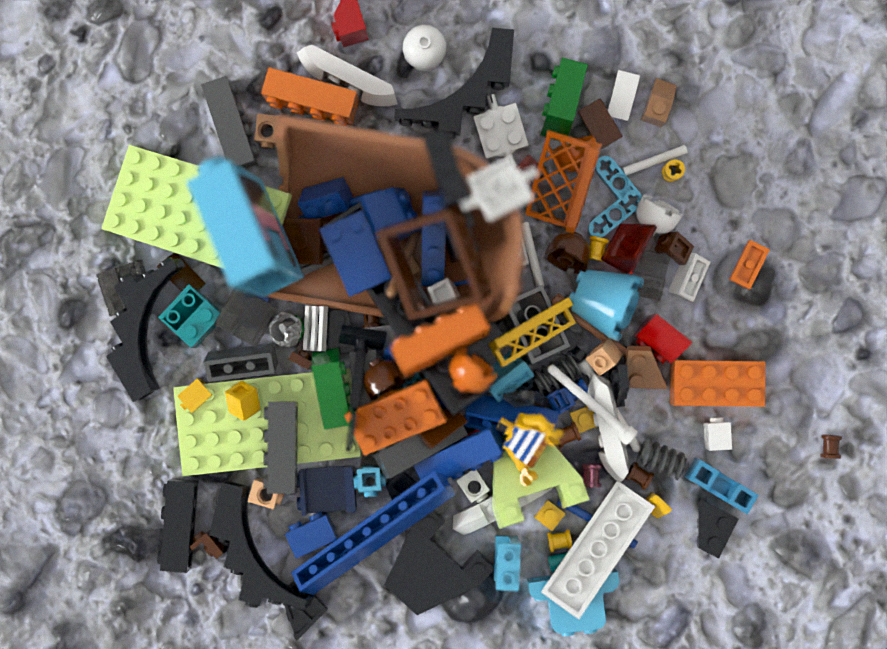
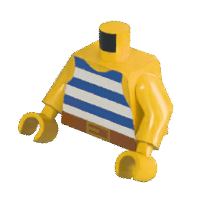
M519 413L514 423L502 417L496 427V430L506 434L503 448L507 451L519 472L523 473L520 476V482L523 486H529L532 484L531 481L537 479V473L533 470L529 471V468L534 467L547 444L555 446L560 443L558 439L563 436V432L560 429L554 430L555 424L550 423L542 414Z

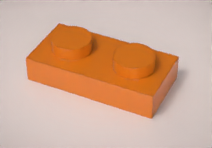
M748 240L728 280L750 290L770 249L752 240Z

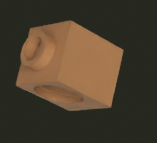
M257 114L254 140L257 144H260L261 148L273 149L276 146L274 135L279 116ZM271 127L274 129L272 136H263V131L266 128Z

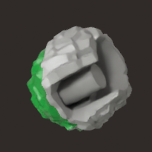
M282 312L270 322V337L281 347L291 348L295 346L304 335L303 322L297 315Z

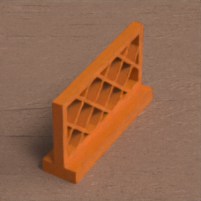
M548 130L537 168L538 176L535 177L531 190L533 200L527 204L525 215L566 228L565 231L574 233L581 218L602 144L597 142L589 143ZM551 138L560 140L564 148L554 153L549 145ZM574 146L585 148L584 155L575 159L570 148ZM566 151L572 162L562 167L556 156ZM552 158L558 169L548 174L544 167V162ZM574 165L578 175L576 178L569 180L564 169ZM560 172L566 183L555 187L550 177ZM546 179L552 190L542 194L538 184ZM568 186L572 196L563 201L558 190ZM554 193L559 204L550 208L544 197ZM541 200L546 209L541 213L532 210L533 203ZM562 206L566 213L565 220L556 218L552 211Z

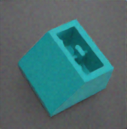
M189 284L158 318L188 346L197 348L227 315Z

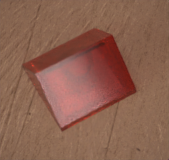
M620 224L601 260L626 274L632 275L657 229L656 225Z

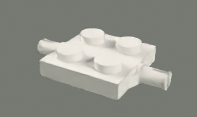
M491 94L493 103L491 102L490 95H488L486 98L490 109L485 113L473 116L486 159L497 156L504 157L505 159L510 157L516 167L513 154L519 149L529 147L517 105L513 103L507 106H498L495 94Z
M510 157L466 178V183L472 191L473 197L461 201V207L464 211H467L478 205L485 213L489 222L533 200V196L527 187V181L537 177L538 171L533 166L521 172L514 166Z

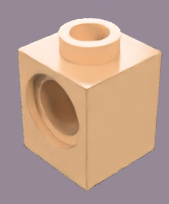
M607 338L594 347L585 359L600 376L614 367L623 354L613 341Z
M256 478L253 481L248 502L274 509L277 504L281 505L284 493L273 494L272 499H265L262 495L264 489L263 479Z

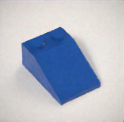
M363 211L320 229L349 297L392 279Z

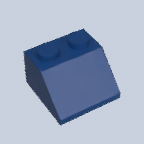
M391 187L359 198L376 240H378L376 232L383 227L418 216L413 210L411 197L405 188ZM421 227L398 233L399 240L402 241L420 231Z

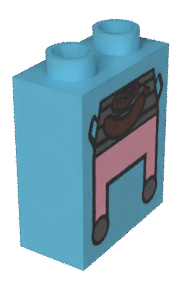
M215 157L198 166L200 175L186 181L230 287L266 297L304 278L262 179L230 160L226 161L224 157Z

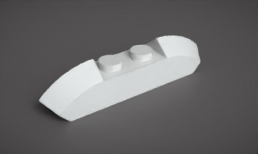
M314 45L306 46L297 52L302 65L318 80L322 81L325 76H328L327 80L335 85L341 83L347 86V89L356 91L358 95L360 93L363 94L361 102L369 105L392 106L398 104L391 84Z
M594 374L587 394L620 421L611 381L603 376ZM594 413L595 426H599L601 433L598 435L601 448H604L603 451L598 452L600 460L607 472L616 481L618 480L621 483L630 469L626 445L619 440L618 432L599 415Z
M553 488L519 498L520 507L541 497ZM493 494L481 502H476L453 515V530L466 535L496 521L492 509Z

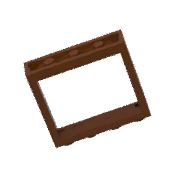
M459 204L387 225L376 232L409 320L483 302L492 294L488 285L490 281L485 277L482 259L477 255L474 247V237L469 233L466 225V215L463 216ZM446 219L473 294L425 306L398 233Z

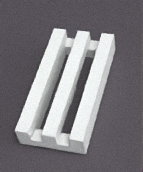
M305 306L303 350L326 351L328 306Z

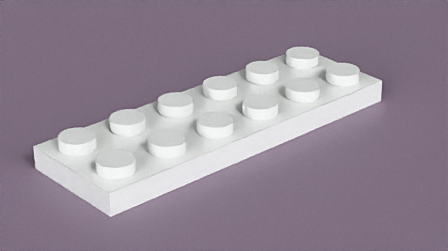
M617 480L541 593L579 620L655 506Z

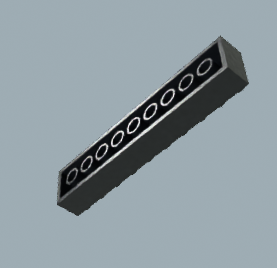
M361 202L357 203L356 205H354L353 207H351L350 209H348L347 211H345L344 213H342L341 215H339L323 227L335 223L339 220H342L360 211H363L366 217ZM376 240L377 245H378V247H379V249H380V252H381V254H382V256H383V259H384V261H385V263H386V266H387V268H388V270H389V272H390V269H389V267H388V264H387V261H386L385 256H384V254H383V251H382V248H381V246H380V243H379L378 240ZM391 279L366 290L398 338L405 335L409 338L415 334L414 331L426 324L430 327L437 323V318L441 317L439 313L409 320L398 290L394 297H388L386 294ZM415 279L424 305L432 304ZM456 352L421 370L452 417L491 391L489 386L481 392H470L468 390L462 392L453 385L455 380L450 374L449 367Z

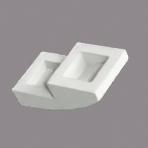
M618 70L607 109L611 117L628 121L640 75Z

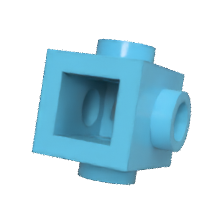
M375 464L362 465V469H357V475L353 476L354 489H358V492L364 494V497H377V492H382V487L386 486V479L383 473H381L380 467L376 468ZM368 478L374 479L372 486L366 484Z

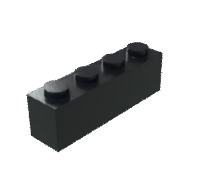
M172 478L167 481V484H164L163 497H166L165 506L161 510V519H164V525L159 533L162 549L158 552L157 564H160V571L187 573L192 568L193 550H191L190 546L194 543L192 538H194L199 480Z

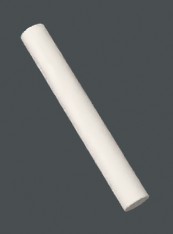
M682 145L623 167L622 171L627 176L684 155L688 151L686 146Z
M529 222L522 223L523 238L536 288L541 285L544 287Z

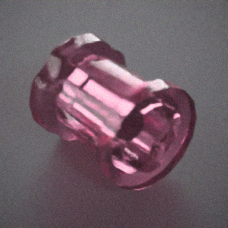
M582 463L585 487L600 488L599 471L602 468V464Z

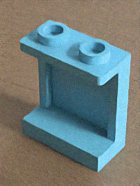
M512 350L503 356L504 360L511 357ZM521 357L502 368L497 361L491 366L493 368L491 374H497L498 376L490 385V392L499 403L531 379L534 374Z
M495 535V569L493 580L496 581L497 590L519 591L521 544L518 536Z

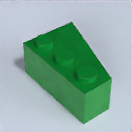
M562 57L560 65H555L552 74L555 82L550 84L547 97H550L549 103L545 102L542 116H545L540 136L546 137L548 130L566 136L569 135L588 64Z
M339 347L326 349V351L312 352L311 367L324 430L348 426L344 415L346 412L351 411L348 402V396H351L349 382L345 383L344 375L347 372L345 362L341 361Z

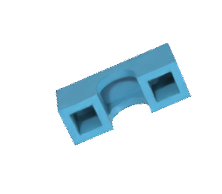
M694 458L684 475L685 478L747 515L759 496L698 458Z

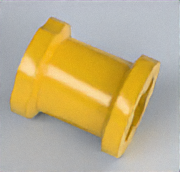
M677 159L669 161L661 170L663 179L667 182L677 181L684 175L685 166L683 162ZM671 167L676 168V174L671 175Z
M590 236V260L604 262L605 246L609 243V240Z
M569 529L555 534L547 532L550 553L554 552L555 549H571L572 540Z

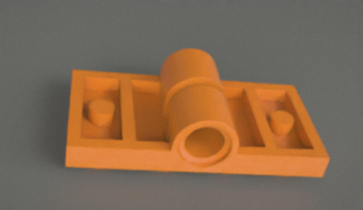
M425 379L398 391L397 389L391 390L378 397L375 401L358 407L354 436L363 454L367 455L445 423L447 418L428 379ZM351 411L346 412L344 415L348 423Z

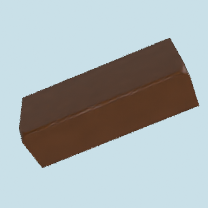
M601 98L578 111L589 132L595 137L596 142L602 144L601 149L606 148L623 137Z
M173 253L166 258L182 259L177 253ZM182 259L186 267L174 275L170 281L180 292L189 284L199 291L206 283Z
M446 408L443 410L447 418L445 423L418 434L429 449H433L468 422L461 413L452 417Z

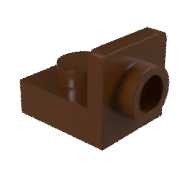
M676 231L661 234L654 251L656 253H666L677 264L686 265L694 246Z
M302 340L296 351H292L288 360L307 370H311L312 352L314 351L303 350Z
M202 530L192 538L194 543L190 546L191 550L200 543H203L206 553L211 557L214 556L216 559L228 550L222 542L216 541V537L209 535L210 530L207 533H204Z

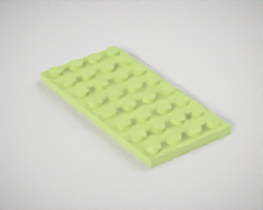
M129 145L101 229L222 268L186 181L200 175L198 166ZM265 186L281 225H283L292 195Z
M347 368V374L344 375L345 383L349 382L351 393V368ZM313 372L242 380L257 388L261 408L245 421L229 413L225 391L241 380L204 384L212 396L193 413L188 408L184 410L180 406L182 401L177 397L188 386L173 387L182 476L267 467L264 466V452H268V443H264V429H268V420H264V407L268 406V402H298L297 464L361 457L360 446L355 436L351 451L345 452L348 426L324 430Z

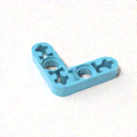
M602 156L597 160L595 172L616 197L617 201L594 218L587 227L590 236L601 238L636 211L642 197L641 193L617 163L609 156ZM601 161L610 164L608 169L611 173L614 170L617 172L609 180L606 178L610 175L607 170H600ZM615 178L624 180L625 186L623 189L617 190L613 187L612 182ZM628 196L632 198L637 197V206L630 205L626 209L629 213L626 214L625 209L618 203L622 202V205L629 201ZM611 209H618L621 212L620 220L613 221L610 219L609 212ZM604 215L606 221L612 227L609 228L608 224H606L601 229L602 234L599 232L594 233L593 229L595 227L593 224H601L604 221L601 217Z

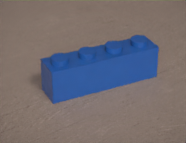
M423 190L422 215L442 209L438 191ZM444 220L422 226L421 286H433L444 280Z
M485 395L466 408L465 418L468 422L464 426L483 430L494 424L497 426L502 417L514 423L519 413L542 414L550 423L555 424L554 430H556L559 411L503 399L498 403L494 397Z
M496 424L454 442L413 465L420 480L434 470L445 475L446 478L452 477L454 480L464 475V471L467 469L475 471L484 466L483 462L490 460L492 463L503 457L502 453L505 451L503 448L504 440L500 432L496 430Z

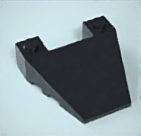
M433 510L410 527L385 582V586L416 615L480 586L495 569L494 564L478 549L462 566L431 538L445 523V519L436 510Z

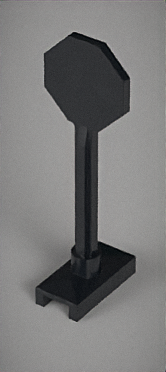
M342 325L338 343L355 345L354 352L356 353L350 396L351 413L347 429L345 452H350L353 445L365 354L368 352V348L383 350L387 335L386 331Z

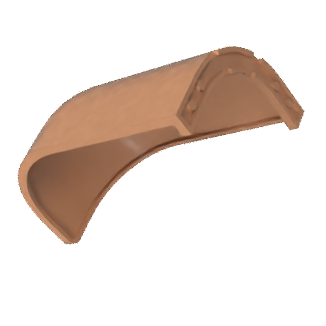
M279 115L274 135L279 159V176L283 177L279 191L292 195L285 218H298L299 215L303 214L298 205L303 188L344 177L353 194L352 198L378 189L385 190L391 187L405 188L411 197L413 210L417 214H422L423 190L438 191L427 150L422 139ZM452 146L465 183L467 177L490 167L489 164L476 155ZM466 183V186H467V189H468V192H469V195H470V198H471V197H473L472 191L470 190L469 186H468L467 183ZM477 205L470 209L475 224L472 227V231L479 249L477 255L482 259L485 277L490 281L488 285L492 293L483 302L477 303L486 322L490 323L503 318L508 314L512 302H517L522 282L520 278L525 262V257L521 256L523 226L519 208L489 222L483 210ZM344 212L319 219H324V224L326 225ZM420 234L412 253L420 267L419 272L413 275L420 286L422 234ZM409 237L403 240L405 244H407ZM323 243L324 253L326 251H329L326 243ZM445 244L444 280L447 278L452 282L466 280L467 275L462 261L451 263ZM335 263L304 275V278L266 296L383 317L366 290L349 297ZM467 284L456 286L460 297L473 294L471 286ZM421 286L432 304H434L427 289L431 286ZM458 308L446 311L444 313L440 312L439 314L441 316L445 314H449V316H452L458 312Z

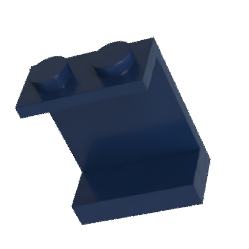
M354 465L305 468L298 471L297 488H300V497H297V509L301 510L302 516L320 511H347V513L357 511L356 489H354L353 479L355 475Z

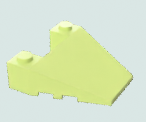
M547 445L534 467L529 468V471L533 470L538 475L537 479L531 481L532 484L529 486L521 484L520 476L523 473L519 472L506 450L502 453L503 457L492 462V509L499 529L524 521L518 499L556 487L563 509L589 500L582 477L555 446Z

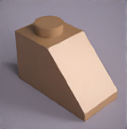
M655 78L640 120L662 127L666 123L672 107L677 85Z

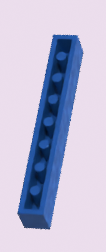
M434 470L292 571L291 574L299 591L314 595L456 494L446 476Z

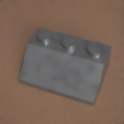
M543 285L519 295L517 302H512L508 314L501 318L507 332L552 306ZM556 315L554 323L561 325ZM545 324L539 325L536 334L546 336L549 326ZM564 331L522 355L521 359L527 365H531L570 347ZM520 336L518 345L523 347L529 346L531 336Z

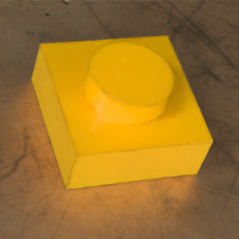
M587 406L569 413L579 433L596 427L593 419L594 412L588 410Z
M547 499L534 518L553 531L566 513Z

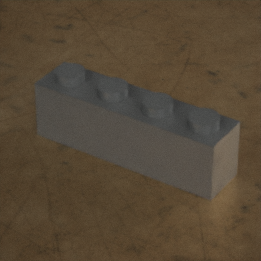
M227 76L201 84L226 161L230 160L243 169L258 164L256 158L259 157L256 145H251L249 137L252 136L249 124L244 123L242 116L245 115L242 103L237 102L235 95L238 94L235 82H231Z
M268 402V406L264 407V420H268V429H264V443H268V452H264V466H267V475H264L263 487L267 489V494L297 493L298 402Z
M462 426L433 449H429L419 434L379 449V452L373 456L385 479H389L468 434Z

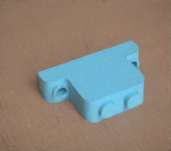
M613 568L578 620L541 593L552 576L527 578L530 595L535 601H548L550 623L553 630L562 636L575 635V632L579 631L590 634L602 628L606 623L603 594L615 591L619 585L618 571Z

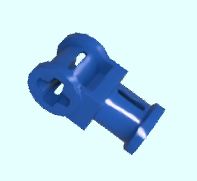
M579 378L575 384L587 393V385L582 378ZM565 386L543 397L544 400H547L552 410L559 411V415L569 410L576 404L575 401L579 399Z

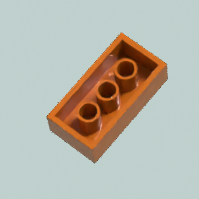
M269 67L261 92L266 102L270 103L269 106L278 110H282L283 107L289 108L294 114L304 116V113L313 115L312 118L325 122V119L334 121L333 124L346 127L347 125L353 126L360 101L357 92L354 90Z
M477 303L459 307L457 309L458 312L452 316L445 314L437 318V323L430 327L427 324L419 327L414 331L415 334L409 338L405 335L393 341L394 345L391 346V351L405 378L457 352L461 347L465 348L488 336L490 328Z
M675 360L670 363V405L765 407V362Z

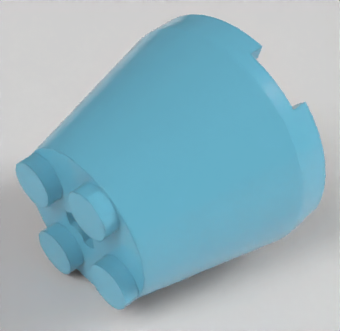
M589 269L586 272L580 271L576 280L578 284L576 292H572L569 297L573 304L571 311L608 338L620 341L622 334L619 333L622 329L625 330L629 326L640 298L637 290L638 287L642 288L644 279L631 274Z

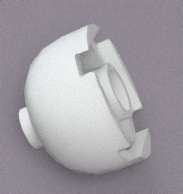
M421 24L413 27L403 41L405 60L415 69L421 71H429L438 67L446 56V41L442 33L431 25Z
M642 195L636 208L638 222L644 226L642 230L653 236L655 233L665 234L672 231L681 220L683 214L662 200L653 202L651 201L652 196Z

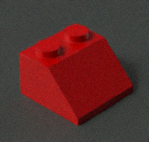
M341 0L333 14L335 22L331 23L337 42L341 41L344 48L369 40L358 0Z
M658 314L648 315L633 335L637 339L635 343L638 346H650L652 352H654V358L662 364L675 361L693 343Z

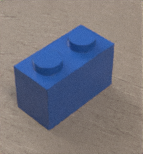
M344 177L303 188L298 205L306 219H318L347 211L353 194Z
M320 511L311 515L308 522L302 524L301 521H298L288 526L290 530L285 533V536L296 559L338 539V533L328 512L322 515Z

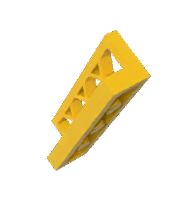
M569 297L555 303L488 343L501 368L576 323L568 309L573 305ZM562 312L567 323L564 325L555 324L556 315ZM545 324L549 326L546 336L536 334L539 325ZM522 335L531 336L529 346L523 347L518 345L519 337ZM505 345L513 347L511 357L504 360L499 351Z

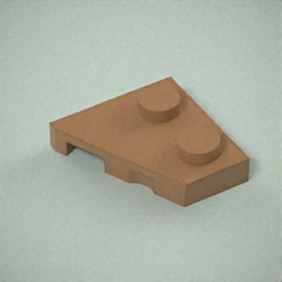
M627 346L625 364L628 367L629 388L667 389L666 381L661 374L651 347Z

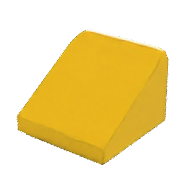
M651 492L645 499L655 506L651 512L655 518H660L672 511V508L654 492Z

